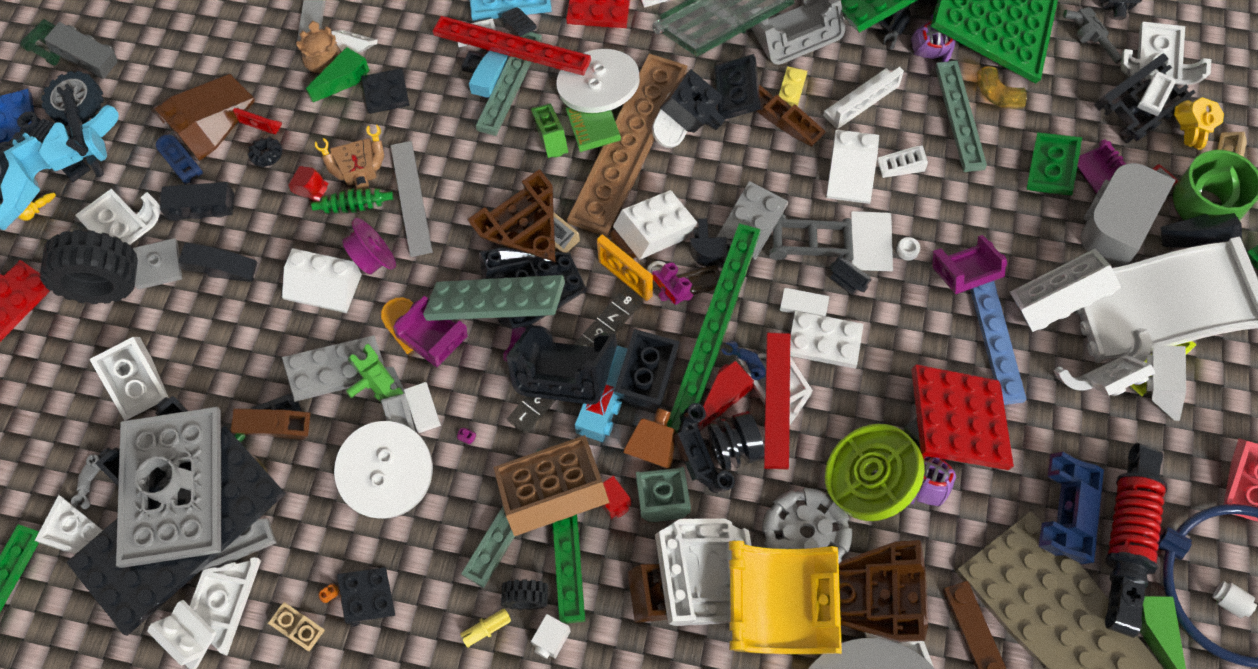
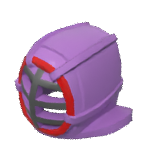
M932 21L919 27L911 39L914 55L931 59L942 57V62H948L955 47V40L952 38L948 40V36L944 34L943 42V33L930 27Z
M923 456L924 478L920 490L911 504H914L916 499L920 503L939 507L950 495L956 480V474L952 467L944 460Z

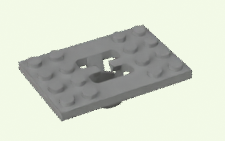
M218 407L122 421L120 427L116 566L124 568L221 553V410ZM191 462V471L179 468V465ZM158 467L166 472V481H171L163 490L150 493L149 475L151 471ZM180 488L190 490L191 501L188 504L178 506V491ZM148 497L160 502L161 506L158 509L148 510Z

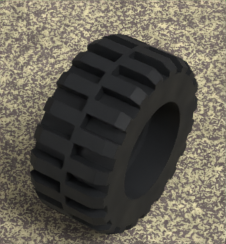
M82 230L65 231L60 235H54L46 242L40 268V279L49 291H53L55 295L63 296L67 300H76L79 303L108 304L111 301L117 302L122 298L125 299L134 290L138 258L133 248L116 236L111 237L107 233L102 232L101 234L92 230H88V232Z

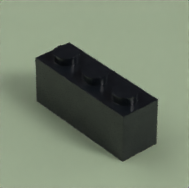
M228 182L164 186L161 192L160 210L167 220L172 221L233 215L234 192Z

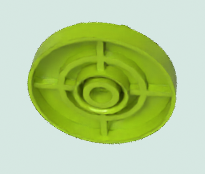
M887 424L863 426L845 436L833 449L825 470L826 488L834 503L849 516L863 521L883 520L898 514L916 497L924 478V459L916 443L903 430Z

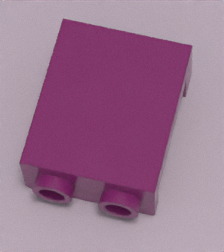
M983 235L978 236L976 246L949 256L942 248L933 251V269L955 294L1005 277L1006 257Z
M423 296L412 304L410 310L404 316L402 315L396 320L394 331L399 340L437 368L468 337L467 327L461 321H458L456 324L451 320L426 321L423 313L429 299Z

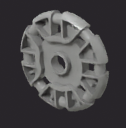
M803 488V491L796 492L793 489L777 497L773 501L774 505L772 508L767 509L762 524V534H765L766 538L764 544L766 548L772 549L828 547L831 544L834 547H838L839 564L842 561V556L848 553L852 542V529L848 525L850 519L848 514L826 496L827 493L812 488ZM804 500L805 505L797 508L796 501ZM820 504L828 509L825 514L818 510ZM781 511L787 514L785 520L779 517ZM833 524H838L839 531L832 532ZM808 526L813 530L814 535L810 538H805L801 535L800 529ZM782 532L783 539H776L775 533Z

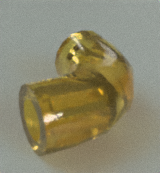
M988 66L978 70L976 73L978 86L982 95L989 102L1008 109H1023L1027 100L1025 88H1012L1003 85L1000 82L998 70L995 67Z

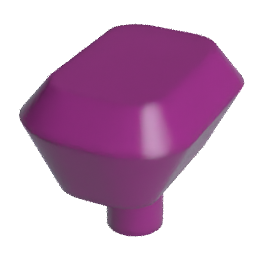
M465 427L461 428L457 433V439L467 444H471L476 438V433Z

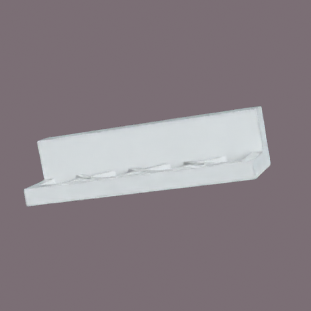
M900 67L893 72H890L887 68L826 109L823 116L836 129H839L898 88L904 70Z

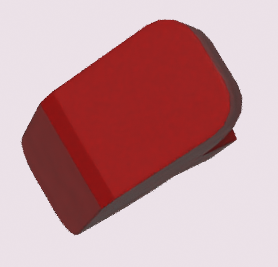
M299 166L288 186L292 193L317 202L324 195L329 183L324 181L314 168Z

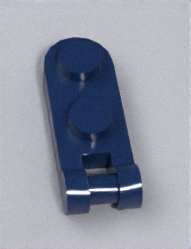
M163 135L157 140V150L184 185L190 183V179L196 175L199 177L204 174L173 135ZM190 166L191 169L184 173L183 170Z

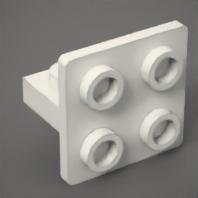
M184 600L177 603L171 616L151 623L147 630L181 666L185 664L189 669H197L216 635V632Z

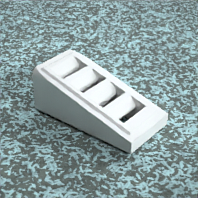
M923 146L908 148L878 157L877 159L883 178L924 172L928 164ZM887 163H891L892 169L888 168Z

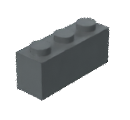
M58 22L44 39L49 51L103 80L118 62L112 47L107 44L102 45L88 34L83 35L71 25Z

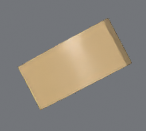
M283 602L268 622L269 625L308 652H310L325 631L285 602Z

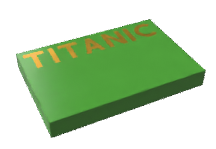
M570 107L566 108L580 152L621 140L611 110L599 113H585Z

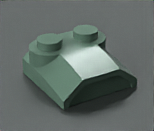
M684 467L636 472L641 518L648 522L677 520L686 517L691 512Z

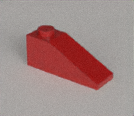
M736 361L730 365H724L718 371V375L703 406L706 416L697 425L699 431L703 430L708 426V423L713 422L753 390L754 380Z

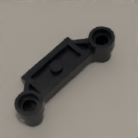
M693 403L686 407L680 415V425L678 433L674 435V439L692 481L698 480L707 486L712 493L726 492L733 488L735 483L734 477L728 471H721L719 473L716 471L697 427L698 423L706 416L705 409L701 404Z

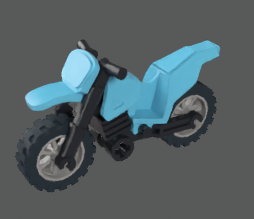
M70 71L65 75L57 76L56 80H51L49 82L50 85L45 87V94L41 97L43 103L41 104L45 112L56 123L45 119L41 120L34 112H24L17 120V124L21 128L20 132L15 133L10 141L0 143L1 230L7 229L39 193L40 187L35 179V175L39 171L51 168L54 171H58L86 157L87 163L91 166L97 177L104 175V171L98 159L103 161L107 157L105 143L101 137L115 125L119 114L110 105L101 107V103L104 102L102 97L103 91L87 73L83 74L81 71L73 73V71Z

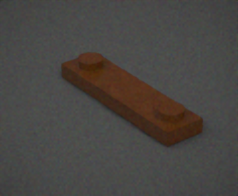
M965 581L944 588L943 593L976 669H1006L969 582Z

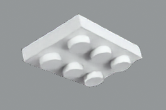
M795 311L791 330L790 356L856 369L864 324Z

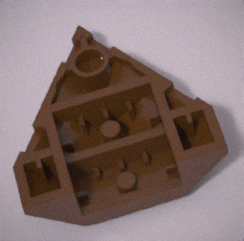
M540 169L522 181L524 189L489 212L484 207L467 219L480 238L555 262L553 185Z

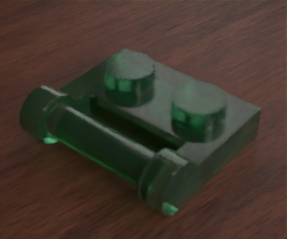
M43 19L22 39L20 43L21 48L41 56L50 65H57L60 61V56L51 51L48 52L35 44L37 40L46 44L44 39L56 25Z

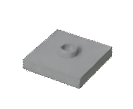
M175 238L133 248L138 258L135 287L138 290L183 279L181 265L178 262L180 258L179 246Z

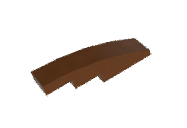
M759 85L761 110L756 112L795 139L811 147L825 135L826 131L796 104L791 107L778 94L773 97Z

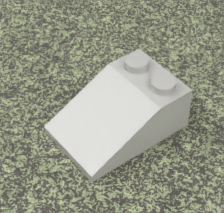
M844 130L835 131L826 198L870 204L879 135Z
M132 337L90 359L124 421L157 405L165 397H168L154 362L140 337Z
M1153 346L1152 355L1147 354V363L1152 365L1155 374L1152 377H1148L1147 391H1152V401L1174 421H1180L1186 395L1185 346Z

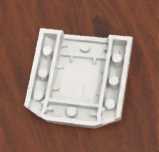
M679 519L656 533L655 539L668 624L685 626L726 624L731 622L729 569L731 551L729 550V541H744L745 545L752 546L749 530L745 528L741 530L733 526L732 522L727 519Z

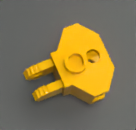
M1203 97L1198 98L1194 102L1189 100L1183 101L1175 107L1174 114L1181 125L1180 130L1184 131V145L1194 146V148L1199 150L1205 148L1208 134L1213 133L1214 128L1223 123L1224 113L1217 102Z

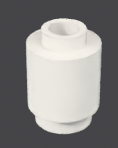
M1225 581L1220 583L1212 596L1213 599L1217 600L1218 605L1240 619L1244 616L1250 617L1257 607V604L1254 603V596L1235 584H1228Z

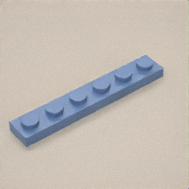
M992 281L972 288L970 291L994 380H999L1001 384L1004 405L1024 403L1026 395L995 282Z

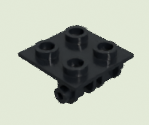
M386 567L336 575L345 624L350 623V627L360 625L361 621L395 616Z

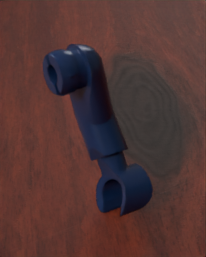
M735 341L726 342V344L733 348V351L731 352L727 348L721 349L725 355H736L738 359L745 361L752 379L760 380L765 377L766 369L755 352L745 348H738V344Z

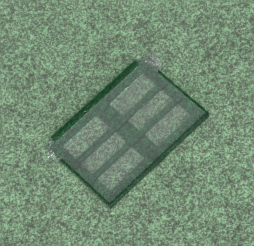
M686 0L660 14V19L653 22L652 28L657 35L664 34L698 57L736 35L746 33L747 29L795 3L794 0Z

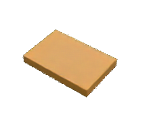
M603 234L598 237L599 263L645 301L653 297V275Z

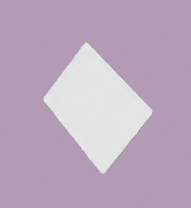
M852 211L854 253L852 264L861 270L893 271L891 213Z

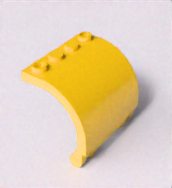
M729 541V550L731 551V560H729L731 602L729 631H732V641H729V650L761 654H842L838 547L772 549L745 545L744 541Z

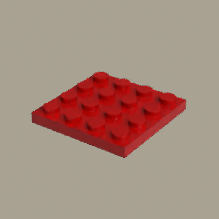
M916 364L911 371L922 455L1010 470L1014 467L1002 388L999 380Z

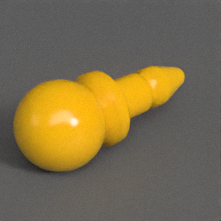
M45 194L42 198L40 197L35 200L34 203L31 201L18 218L23 221L31 220L35 213H40L38 208L45 206L46 203H50L56 194Z

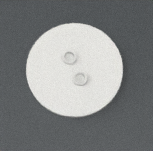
M596 49L584 52V54L591 55V62L584 76L560 70L557 77V90L563 103L574 110L585 113L605 112L621 106L635 94L640 82L636 62L629 55L612 49Z
M392 421L373 422L353 432L341 446L334 468L336 486L343 500L358 513L378 519L397 517L414 508L425 496L433 473L432 457L424 440L411 428Z

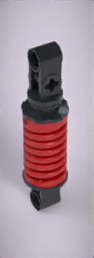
M1135 443L1129 451L1127 473L1117 477L1115 513L1113 514L1112 531L1110 533L1111 540L1109 541L1110 550L1105 558V563L1113 568L1109 577L1111 589L1108 610L1105 616V627L1132 638L1138 635L1142 626L1141 617L1145 599L1144 593L1149 582L1147 575L1156 573L1158 567L1156 564L1158 555L1156 551L1159 547L1157 542H1159L1160 536L1158 533L1161 531V515L1163 514L1161 506L1164 505L1163 497L1168 488L1167 483L1159 478L1163 461L1162 451L1140 443Z

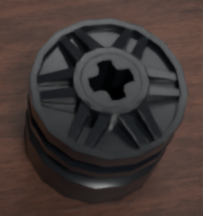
M749 411L732 415V427H730L725 419L719 420V426L716 422L708 423L711 450L723 471L731 470V463L735 468L740 467V455L749 464L764 459L763 441L758 426Z

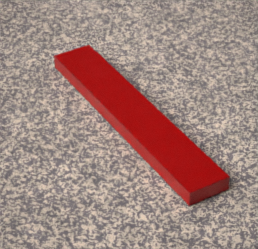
M767 333L765 469H789L791 334Z

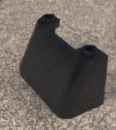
M529 325L506 356L514 390L520 395L590 405L597 404L603 396L616 352V334H598L594 339V347L553 342L552 335L548 329L538 325Z

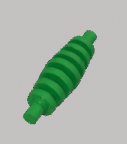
M348 189V197L345 191L339 192V199L337 194L333 193L331 194V200L326 195L322 197L321 201L311 202L313 211L323 210L326 214L331 213V208L334 213H340V207L343 213H349V206L352 213H357V205L360 211H365L366 204L369 209L374 208V202H376L377 207H380L384 201L394 200L393 192H381L380 189H374L375 194H373L371 189H366V195H364L362 189H357L356 196L354 189Z

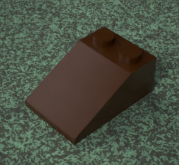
M641 564L628 571L635 623L668 620L660 565Z

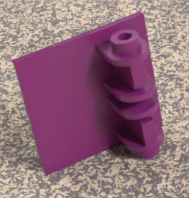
M1106 139L1099 142L1098 145L1100 147L1080 155L1078 160V170L1096 193L1100 190L1105 179L1110 181L1116 170L1126 165L1123 157L1118 156L1119 152L1114 151L1112 143Z

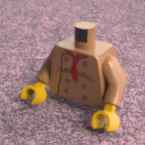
M376 125L377 133L372 134L370 126L367 127V133L372 136L373 141L367 138L330 149V153L328 152L329 145L326 139L323 138L326 146L322 149L315 142L316 149L323 154L321 157L328 172L338 180H345L348 186L356 185V189H362L363 191L368 189V181L377 177L376 171L380 169L384 159L382 141L379 140L381 128Z

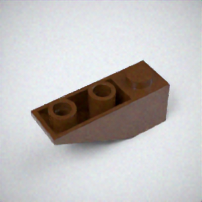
M233 409L230 432L305 440L309 432L310 412Z

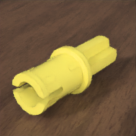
M502 609L485 620L481 618L479 623L460 633L465 645L469 648L484 637H491V633L510 623V615L505 609Z

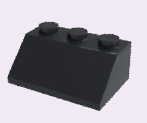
M634 329L614 394L637 409L656 414L657 408L661 409L678 353L679 341Z

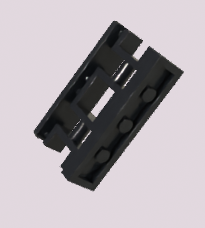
M1165 53L1151 61L1094 104L1098 111L1104 108L1106 116L1115 111L1125 123L1127 128L1120 133L1122 136L1126 135L1128 137L1124 140L1126 143L1133 139L1136 142L1147 135L1146 129L1154 130L1162 124L1161 118L1164 117L1165 120L1175 114V107L1186 100L1192 101L1190 97L1196 93L1194 89L1189 92L1187 84L1180 89L1174 84L1168 97L1173 100L1179 96L1181 99L1167 109L1163 107L1158 116L1137 108L1141 100L1136 94L1143 89L1146 91L1151 78L1145 83L1142 80L1155 70L1166 75V72L1172 68L1171 65L1167 66L1165 64L1169 60ZM1126 91L1130 93L1124 98L1129 108L1121 100L1116 104L1112 103ZM1134 114H1136L1142 122L1148 117H1150V122L1141 127L1139 130H1134V128L1138 124H1140V122L1135 118Z

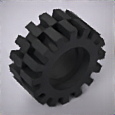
M527 579L504 582L502 584L501 606L513 610L547 607L548 585L543 583V581H527Z

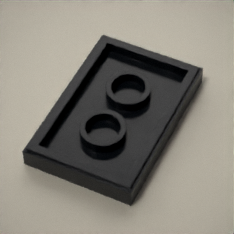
M754 54L715 65L716 90L723 96L718 103V112L725 120L761 110L757 63Z

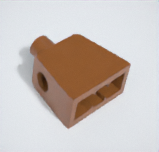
M657 408L653 421L642 418L623 453L665 468H671L675 446L674 435L677 434L676 429L667 427L671 412Z

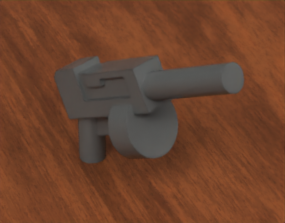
M1092 8L1079 9L1078 12L1064 10L1063 18L1072 19L1079 26H1082L1076 34L1082 43L1091 39L1094 43L1099 42L1115 64L1121 62L1122 56L1107 39L1109 32L1100 20L1095 17L1096 13Z

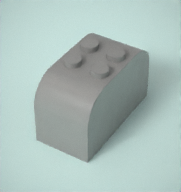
M1137 163L1126 164L1118 168L1110 181L1105 179L1083 218L1087 221L1081 231L1083 247L1088 252L1096 248L1108 263L1116 267L1128 265L1139 251L1175 179Z

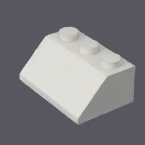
M292 248L284 266L282 298L288 301L347 313L362 274L354 261Z

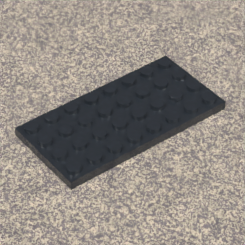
M225 425L221 428V552L286 495L285 491ZM191 462L182 463L179 465V468L191 471ZM165 476L149 492L156 493L163 490L171 480L166 481ZM180 488L178 491V506L188 504L191 501L190 490ZM148 497V510L158 509L161 506L160 502ZM116 519L66 563L121 633L128 636L220 553L120 568L116 566Z

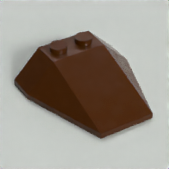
M231 74L169 96L152 107L151 111L163 124L167 123L182 139L187 149L200 161L216 150L238 123V119L233 112L234 107L248 110L255 99Z
M921 540L895 541L843 560L838 564L840 620L842 626L897 642L926 641L928 630L927 582Z

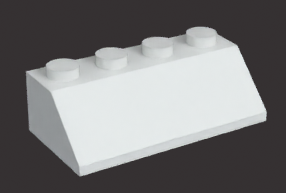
M1095 248L1010 291V294L1030 329L1034 332L1046 328L1050 323L1058 319L1068 317L1072 312L1080 308L1090 306L1094 301L1102 297L1112 295L1121 286L1110 264Z

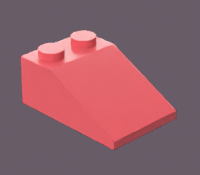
M1238 439L1231 461L1224 505L1240 504L1258 508L1257 443ZM1234 514L1258 522L1256 517Z

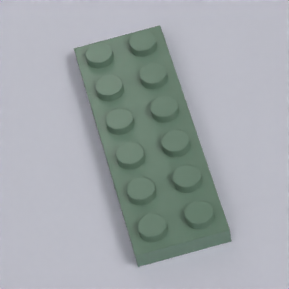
M563 275L436 282L423 315L426 321L555 315L565 280Z

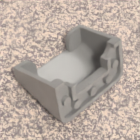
M802 0L803 6L769 20L767 14L762 9H754L746 13L749 27L769 60L779 65L834 43L843 37L845 24L841 11V0Z

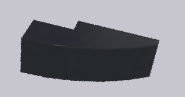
M1235 213L1210 219L1205 214L1160 227L1163 247L1191 248L1228 242L1231 238L1240 237L1242 240V223Z
M184 243L178 261L185 271L206 273L212 278L252 282L258 264L254 259L230 251L191 243Z

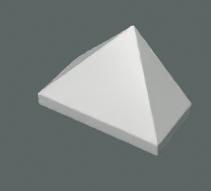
M345 30L332 31V35H335V41L338 42L337 45L341 52L348 47L359 54L378 42L377 39Z

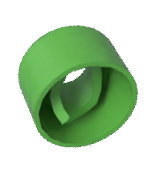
M1227 150L1204 152L1195 158L1176 184L1173 192L1175 209L1183 220L1205 214L1210 219L1231 213H1235L1238 219L1241 220L1258 200V170L1248 159L1237 153ZM1201 191L1215 194L1221 200L1222 205L1213 204L1201 195Z

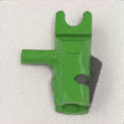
M366 344L363 348V352L366 355L365 360H359L354 354L348 357L350 364L363 377L345 390L350 398L365 388H371L375 393L374 397L380 402L382 399L405 393L395 368L384 367L378 359V355L369 344Z

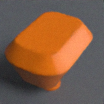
M331 583L321 589L318 596L323 603H328L339 594V589L335 584Z

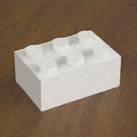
M670 190L622 209L613 227L640 260L686 240L696 226L697 221Z

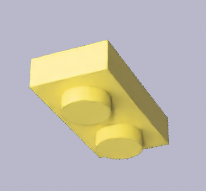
M787 66L779 96L791 107L794 104L798 106L807 71Z

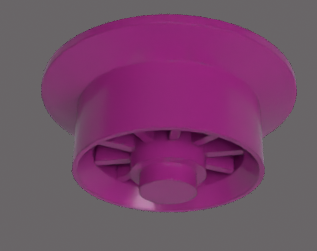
M354 218L352 220L354 231L342 240L343 246L350 258L367 274H373L382 266L393 270L396 267V261L387 244L369 224L360 218Z

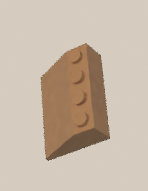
M586 435L493 467L505 514L514 536L609 503Z

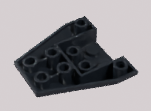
M497 248L479 252L482 279L563 275L565 284L557 309L587 290L570 253L555 252V262L510 248ZM545 316L500 317L497 319L499 323L506 327L515 329L532 325Z

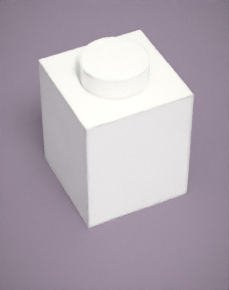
M546 614L531 640L533 647H535L534 652L546 659L549 656L556 659L571 632L569 626Z

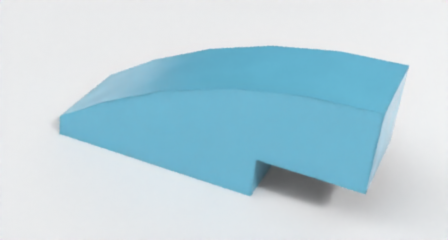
M489 51L479 63L469 82L471 94L489 98L510 56Z

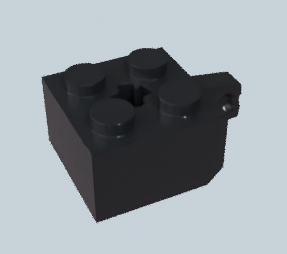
M692 69L678 81L660 106L661 110L686 131L695 133L704 124L717 130L725 121L715 108L723 96Z

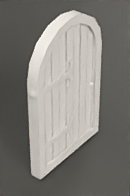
M660 109L652 125V134L660 145L666 148L676 147L684 139L687 131Z

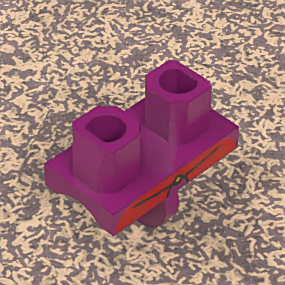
M673 262L664 264L660 270L653 271L652 275L653 280L661 290L658 295L661 301L669 299L671 303L676 305L684 300H691L693 294L690 292L692 283L688 278H678L676 276L678 267Z

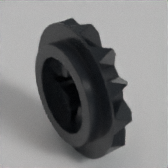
M261 136L260 140H253V145L248 147L249 153L247 155L250 161L259 167L271 166L282 156L281 144L271 136L268 138ZM267 147L269 151H265L262 154L260 150H264Z

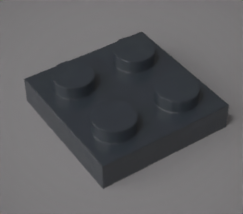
M402 68L362 76L369 114L410 106Z

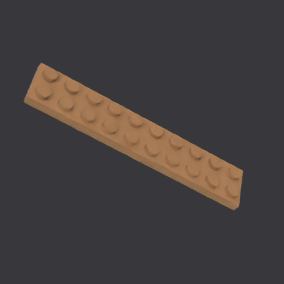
M648 55L639 73L640 82L638 89L624 103L615 121L621 140L603 146L567 218L568 224L609 237L613 225L655 140L652 134L654 119L659 113L660 106L665 101L667 95L687 73V65L656 55Z

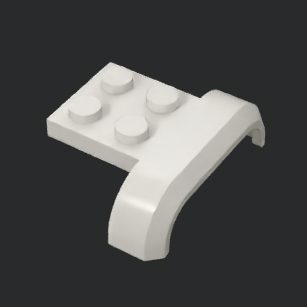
M1142 22L1139 30L1138 59L1132 57L1133 50L1124 49L1122 52L1121 71L1128 77H1131L1158 56L1165 53L1169 58L1165 64L1172 67L1166 72V75L1177 79L1175 84L1192 85L1201 82L1211 74V59L1203 58L1194 64H1183L1185 26ZM1155 70L1153 73L1148 75L1143 80L1147 81L1150 78L1152 79L1153 75L1157 70Z
M110 189L75 216L88 230L101 234L102 232L107 233L111 237L116 236L122 242H127L130 245L156 224L160 215V206L147 192L141 197L143 201L142 209L138 214H135Z
M1143 328L1132 330L1133 347L1127 354L1080 377H1072L1069 371L1063 370L1062 367H1057L1054 373L1063 384L1075 390L1095 388L1109 396L1119 395L1126 391V387L1132 384H1142L1149 380V376L1155 374L1152 365L1144 362L1147 359V354L1151 352V336L1148 330Z

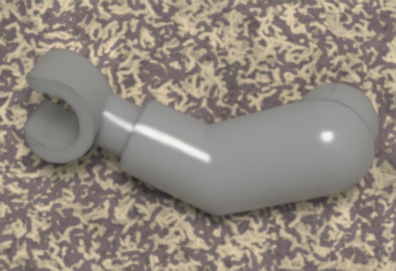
M92 454L88 456L86 465L79 473L76 489L78 494L71 499V504L74 507H77L82 500H85L81 504L83 509H87L90 506V500L86 496L90 491L91 481L101 470L95 464L100 460L98 455Z

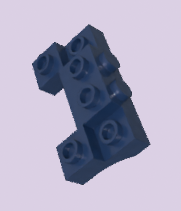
M1063 451L1050 454L1048 477L1060 483L1061 490L1057 522L1050 521L1041 524L1040 548L1055 556L1065 555L1080 564L1094 563L1104 469L1095 464L1077 460Z

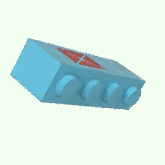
M617 345L603 396L597 404H583L575 423L576 434L586 435V437L600 442L604 441L606 435H610L613 428L611 420L614 414L618 415L622 404L619 401L620 397L614 394V390L628 350L627 348Z

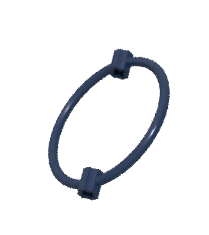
M1240 504L1213 506L1189 517L1176 531L1167 527L1160 535L1159 542H1157L1158 548L1165 551L1162 567L1164 591L1166 597L1174 598L1177 621L1200 646L1225 661L1245 667L1258 668V657H1248L1228 651L1203 635L1184 612L1175 590L1173 576L1175 558L1183 559L1189 551L1192 540L1185 537L1189 531L1201 522L1220 515L1240 514L1258 518L1257 507Z

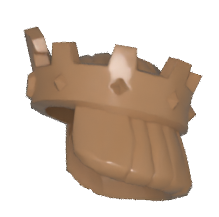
M312 20L309 24L311 31L305 33L302 30L300 33L301 40L297 41L296 45L302 53L304 66L311 72L321 74L323 69L341 53V50L336 45L338 42L335 41L336 37L332 35L331 29L327 26L325 30L319 29V23Z

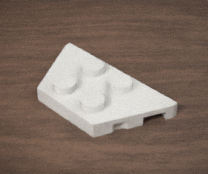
M766 353L758 354L766 369ZM736 356V361L738 362V364L751 377L750 370L746 362L738 359ZM790 357L791 425L813 390ZM766 375L763 379L754 380L753 385L764 405Z
M250 558V561L238 564L235 562L226 564L221 568L213 567L203 570L190 603V607L216 632L211 644L223 655H228L261 562L258 558Z

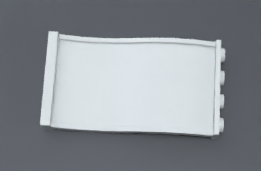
M1236 237L1231 238L1228 242L1186 248L1129 265L1112 268L1121 288L1112 295L1102 297L1094 301L1090 306L1075 311L1076 315L1079 314L1082 321L1080 322L1082 334L1086 335L1089 341L1087 344L1090 356H1094L1096 363H1101L1102 360L1119 358L1127 354L1133 347L1131 331L1139 328L1148 330L1152 340L1151 351L1153 346H1175L1228 332L1254 328L1258 330V278L1241 238Z

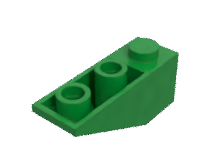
M346 47L306 88L311 102L314 103L357 85L362 80V76L367 75L370 71L366 58Z

